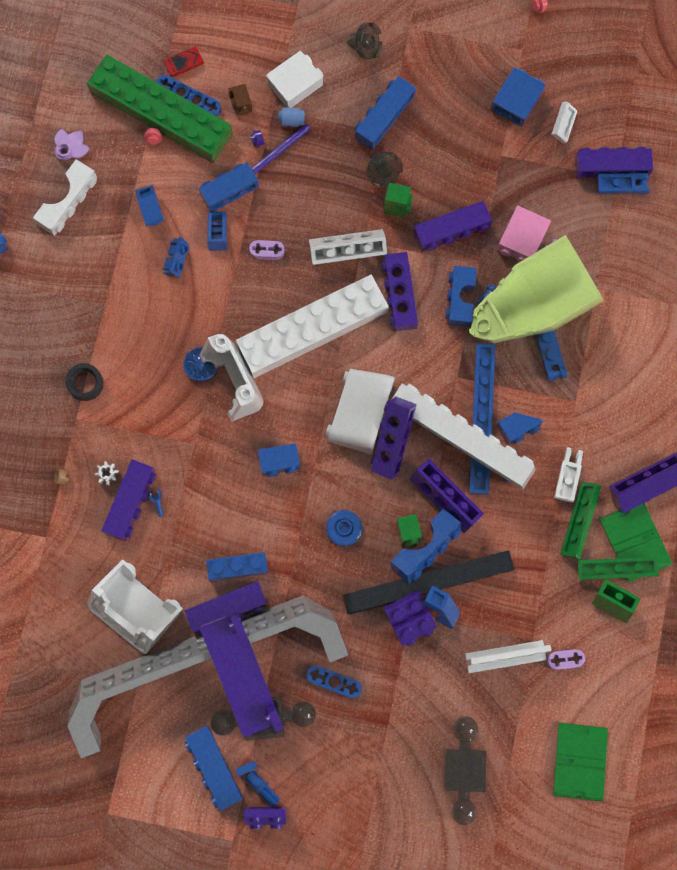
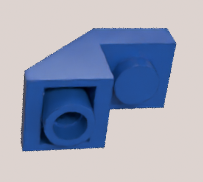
M150 185L135 190L146 227L155 226L163 222L164 218L154 186Z
M432 585L423 605L438 612L435 619L437 622L453 629L460 611L449 594Z

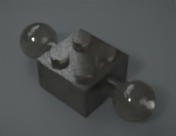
M282 696L272 697L283 729L275 732L274 727L271 726L244 737V741L285 737L284 722H293L298 727H308L316 718L315 708L309 702L301 701L296 703L291 710H283ZM219 710L211 718V728L220 736L229 735L236 727H239L235 715L228 710Z
M462 716L453 724V734L459 740V749H444L443 790L458 791V800L451 807V816L457 824L469 825L475 820L477 815L476 807L470 801V792H485L486 751L471 750V741L478 734V725L471 717Z

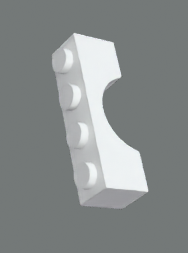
M77 159L65 173L70 182V190L66 198L56 204L43 203L33 217L36 225L54 236L64 228L67 218L74 214L75 207L78 203L83 202L86 192L89 188H93L97 181L95 171Z

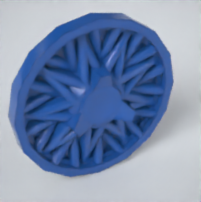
M196 347L190 350L183 361L187 376L198 382L212 379L218 370L212 362H202L200 352L203 347Z
M337 511L327 521V535L337 545H352L361 536V520L351 511Z

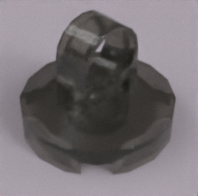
M363 23L359 26L356 33L349 35L347 45L356 49L359 57L363 60L377 58L382 48V41H379L381 30L375 23Z
M378 152L370 156L371 161L366 169L369 181L374 186H380V188L388 187L389 183H396L397 177L403 171V163L400 158L393 152Z

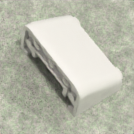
M222 334L208 337L200 352L202 362H212L215 368L225 366L236 389L235 399L232 400L233 408L227 413L231 422L259 411L264 401L237 345Z
M350 369L349 372L345 371L342 381L345 383L333 424L328 425L325 434L329 436L328 442L372 455L380 423L384 415V407L389 400L395 377Z
M122 559L92 589L87 605L92 613L141 653L147 654L180 615L183 608L176 600L167 599L163 602L135 579V567Z

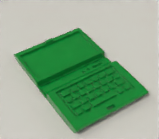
M645 503L625 513H620V510L599 518L617 558L657 557L658 570L672 565V561ZM642 577L626 578V579H627L628 583H630V582L635 581V580H637V579H639V578H642Z
M558 723L553 797L603 802L608 728Z

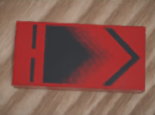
M196 46L163 60L172 78L204 64Z

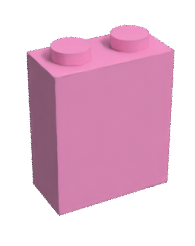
M517 205L497 250L504 256L516 258L518 262L523 261L538 251L551 220Z

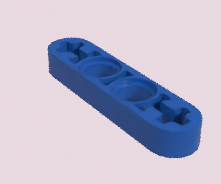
M162 75L157 79L156 82L162 85L161 83L165 84L168 82V86L165 85L164 87L169 90L173 88L172 92L174 93L178 89H184L186 93L181 97L192 102L194 97H200L202 99L201 103L195 105L216 117L220 115L221 106L216 99L170 76ZM216 106V110L210 111L209 107Z

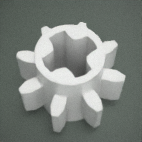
M105 461L103 466L97 465L99 473H95V476L101 477L99 479L100 484L105 481L110 486V482H117L116 475L120 474V472L114 470L116 467L114 463L109 466L107 461ZM104 472H110L111 475L109 477L105 476Z

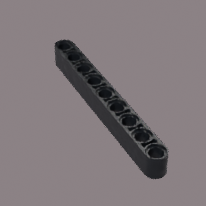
M508 550L422 573L417 580H412L409 584L403 579L351 592L342 595L347 615L391 604L419 590L421 595L428 594L432 585L443 590L515 570L510 551Z

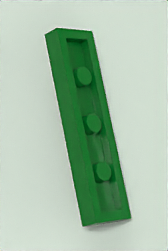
M581 483L560 555L574 559L581 558L602 487L599 484Z
M657 557L578 560L579 580L659 576Z

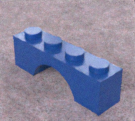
M444 509L430 521L433 539L426 547L419 550L403 548L390 561L391 570L408 584L412 580H417L422 570L426 566H431L435 557L439 553L445 552L448 544L452 540L455 541L461 534V522Z

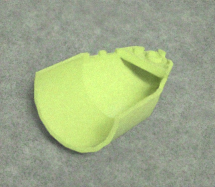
M564 235L512 268L510 274L499 282V286L493 292H490L475 308L469 332L473 337L492 343L546 333L558 329L604 302V299L567 236Z

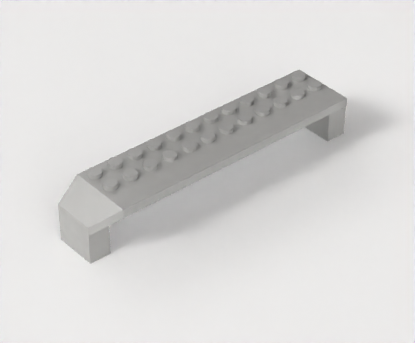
M304 595L241 619L250 643L289 628L297 627L320 637L329 662L348 656L332 612ZM203 635L192 637L82 679L69 710L67 725L80 758L100 751L101 735L94 716L101 701L211 659Z

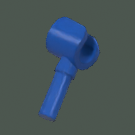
M158 488L159 496H153L151 490L149 497L152 502H155L159 517L164 516L160 502L162 491Z

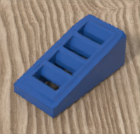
M226 211L208 212L207 244L209 251L227 250ZM221 219H222V221H219V222H212V220H221Z

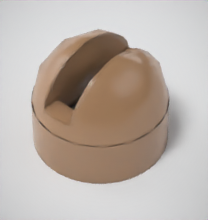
M58 468L54 475V483L66 484L69 481L66 478L70 476L69 473L64 469Z

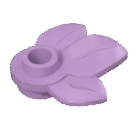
M60 129L55 135V143L57 145L55 148L56 157L66 161L71 157L81 158L86 155L89 147L83 144V132L76 131L68 135L63 129ZM63 150H67L66 154H61Z

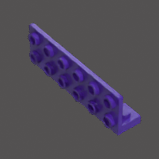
M238 611L200 626L201 633L243 737L271 726L274 727L275 732L282 730L283 726Z

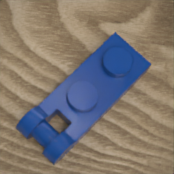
M647 173L598 174L597 191L598 194L638 193L645 195L650 192L649 186H647L649 177ZM635 181L640 182V185L636 186Z
M555 330L536 334L548 382L554 381L555 378L559 377L561 379L567 378V370L564 366ZM557 366L558 370L553 371L551 367Z

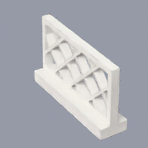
M543 640L465 653L468 673L547 660L546 653L551 651V646H544Z

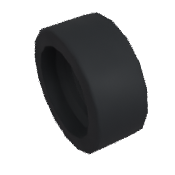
M80 363L68 371L65 384L74 398L80 401H90L101 393L104 381L101 373L95 366L88 363ZM81 372L92 373L96 379L94 388L87 393L77 391L73 384L76 375Z

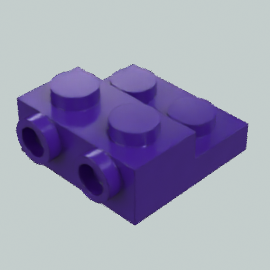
M419 590L383 608L402 646L414 644L416 639L422 635L424 637L430 636L433 630L437 628L427 606L423 605L424 600Z
M246 807L244 809L245 825H250V829H262V825H270L271 829H281L282 825L287 824V807Z

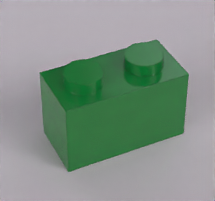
M389 183L384 204V214L405 218L406 212H410L413 195L410 194L411 187Z
M417 514L397 518L395 525L400 545H405L406 548L417 546V543L422 538Z
M605 579L591 604L627 623L641 598Z

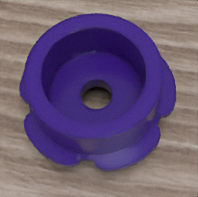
M253 130L254 134L250 136L253 145H257L259 148L260 145L265 144L261 130Z

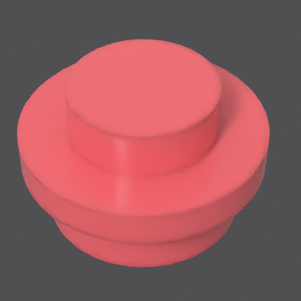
M532 0V9L536 13L541 14L547 9V0Z
M149 128L144 133V140L151 145L159 144L162 141L161 132L156 128Z

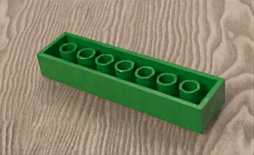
M107 54L87 82L91 94L147 126L158 129L161 134L214 163L232 135V128L229 123Z

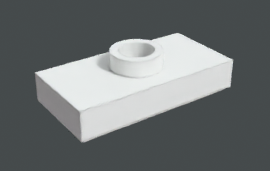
M562 102L552 131V135L562 144L567 143L577 114V110L568 102Z

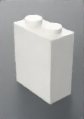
M300 50L266 75V83L287 108H292L323 86L324 76L319 68H315L312 65L310 57L307 54L304 55Z

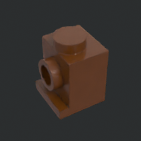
M246 84L228 88L232 107L237 109L238 115L243 116L251 112L252 104Z

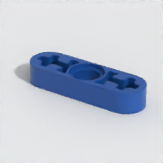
M312 666L307 671V679L310 683L344 696L356 698L362 691L361 684L358 681L322 667ZM317 669L322 676L325 675V672L329 673L326 677L325 685L321 684L323 680L317 678L316 681L312 680L311 671L315 672ZM332 676L340 679V685L336 688H332L328 684V680ZM343 679L347 680L346 685L351 686L355 683L358 692H354L351 695L349 694V689L344 688V692L339 691L343 685Z

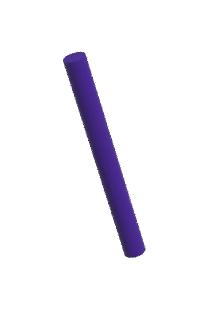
M305 124L253 166L251 169L254 174H257L311 130L309 125Z

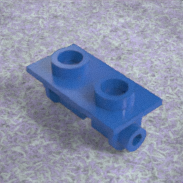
M182 237L174 238L170 243L168 255L173 257H166L163 267L165 275L170 276L172 273L175 277L180 278L184 268V261L189 251V243Z

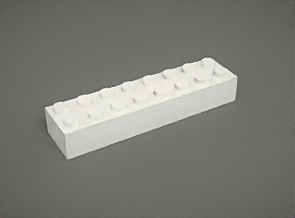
M371 274L237 339L236 344L254 379L387 314L389 306Z
M402 383L393 398L396 396L417 404L413 417L414 422L523 490L534 474L535 466L531 459L526 456L519 457L515 449L508 445L503 447L500 445L499 439L492 435L487 437L484 435V430L476 425L471 427L464 417L459 414L455 417L448 407L440 404V406L436 405L433 398L427 394L420 395L418 389L408 383L406 386Z

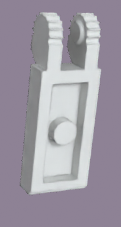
M567 447L561 464L554 499L573 503L582 467L583 451L578 450L576 461L572 463L569 462L572 451L571 448Z

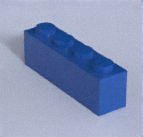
M400 76L395 81H390L386 88L387 91L379 95L376 100L377 104L373 108L370 107L365 115L366 118L363 122L359 121L354 129L355 139L371 150L377 146L415 97L416 87Z
M205 726L186 736L185 746L188 752H193L196 758L193 760L197 771L201 770L205 777L202 779L206 790L210 789L213 794L210 798L214 807H219L220 811L243 800L244 798L210 727Z

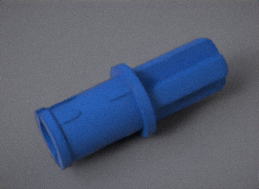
M255 770L245 778L257 791L256 794H260L272 807L280 801V798L268 786L269 783L262 780Z

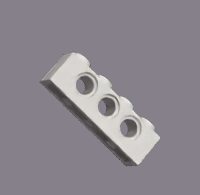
M383 229L309 239L313 265L387 254L386 238Z

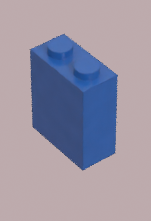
M514 67L493 100L490 110L522 127L542 96L546 84L539 78H533L528 75L526 71Z

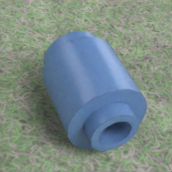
M283 107L282 111H279L278 122H282V126L299 127V125H304V110Z

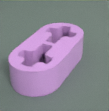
M256 240L249 247L250 255L255 259L279 260L285 254L284 245L279 241ZM256 246H260L261 250L259 251V253H256L255 250H253L256 249ZM275 247H278L281 251H278V254H274V251L270 250H274Z
M577 649L553 652L547 657V665L553 670L576 668L582 666L585 662L584 653ZM574 653L580 656L577 664H575V661H568L567 658L573 657ZM554 655H556L557 658H564V662H560L556 666L555 663H551V659H554Z

